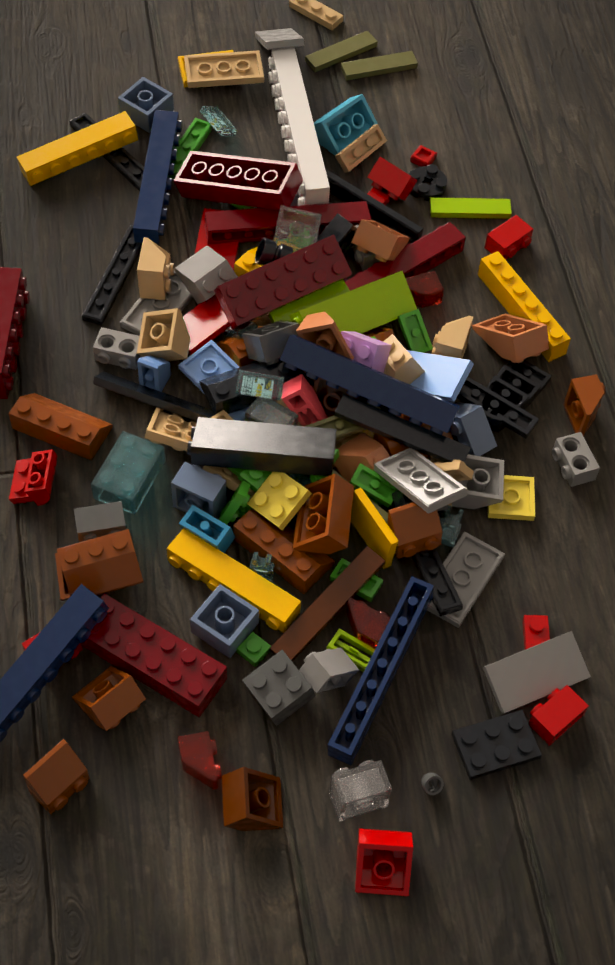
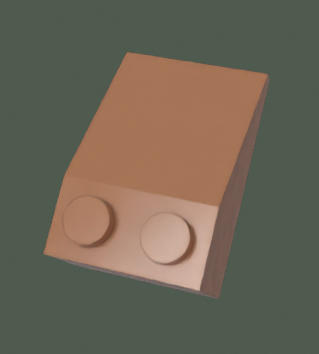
M505 313L472 325L473 330L502 358L511 360L512 363L523 362L525 358L539 356L541 352L549 350L547 325Z

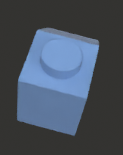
M151 355L139 358L137 361L139 384L162 392L171 376L170 362Z

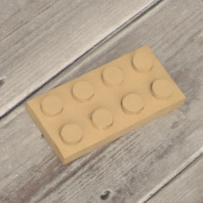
M259 50L184 56L188 88L264 83Z

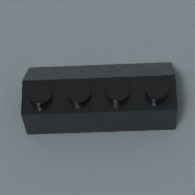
M278 358L279 362L266 365L264 362H255L200 380L199 384L214 415L222 410L230 414L273 399L239 393L240 385L238 384L239 382L241 384L242 374L277 380L278 392V387L279 389L283 388V383L299 376L298 371L285 367V362ZM265 380L264 390L269 391L272 381H269V388L268 380Z

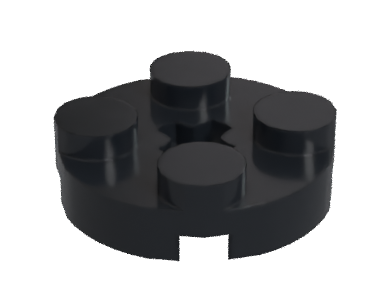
M429 164L409 172V175L418 180L410 192L415 198L418 199V196L424 198V201H430V198H441L444 195L447 187V178L442 171L438 170L436 165Z

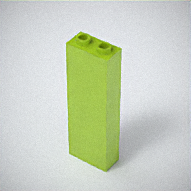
M400 271L292 313L289 317L291 322L299 323L300 326L307 315L326 312L335 321L340 332L355 331L364 333L398 319L397 316L416 310L417 307L404 273Z

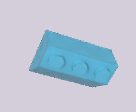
M363 94L350 97L314 122L319 144L333 155H337L370 127L378 124Z

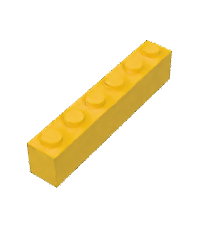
M126 111L17 156L21 172L29 185L32 186L137 141L136 126Z
M499 251L481 258L478 276L510 315L547 325L549 350L541 352L546 360L550 362L565 355L571 338Z
M185 528L181 530L167 547V558L172 566L182 568L194 580H201L207 584L208 588L212 591L219 584L226 587L259 609V618L264 620L273 630L278 629L285 633L301 611V601Z

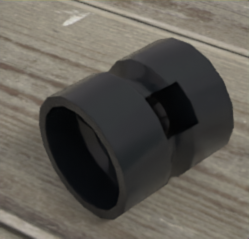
M264 237L257 248L255 264L264 266L293 253V248L284 244L277 246L276 241Z

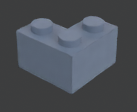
M461 402L456 403V405L460 406V409L450 432L451 435L457 436L460 443L471 447L468 454L481 456L497 447L483 407Z

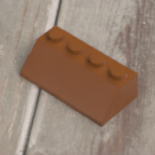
M36 393L20 396L9 412L12 429L91 461L113 428L111 423Z
M254 509L249 510L233 525V533L236 537L234 540L303 594L335 564V561L324 553L293 549L295 530L287 525L282 531Z

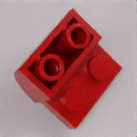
M53 449L32 452L31 458L16 461L9 500L13 504L34 501L40 506L50 500L57 464V454Z

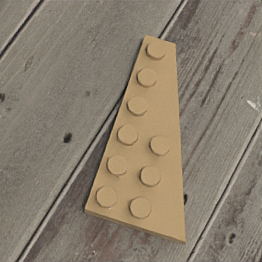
M156 407L144 438L149 439L155 444L171 446L177 451H187L188 441H192V426H196L197 422L192 421L188 423L184 421L181 415L175 413L171 415L164 412V409Z

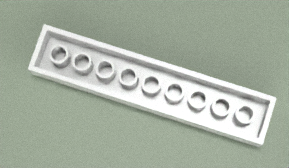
M295 47L272 49V57L268 58L269 68L271 69V72H268L269 84H273L271 85L272 97H276L274 99L275 110H279L278 123L282 124L281 135L282 138L286 139L284 140L285 152H289L287 156L288 162L297 163L303 178V182L296 195H299L298 206L329 204L330 186Z

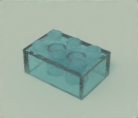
M122 431L91 483L93 498L104 503L122 501L123 510L135 515L165 463L164 446Z

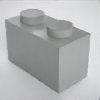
M342 648L326 649L317 653L312 652L305 657V663L299 669L316 693L346 686L359 670Z

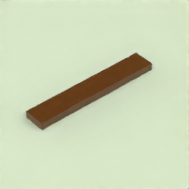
M367 546L270 647V651L276 655L283 650L293 662L382 568L385 560Z

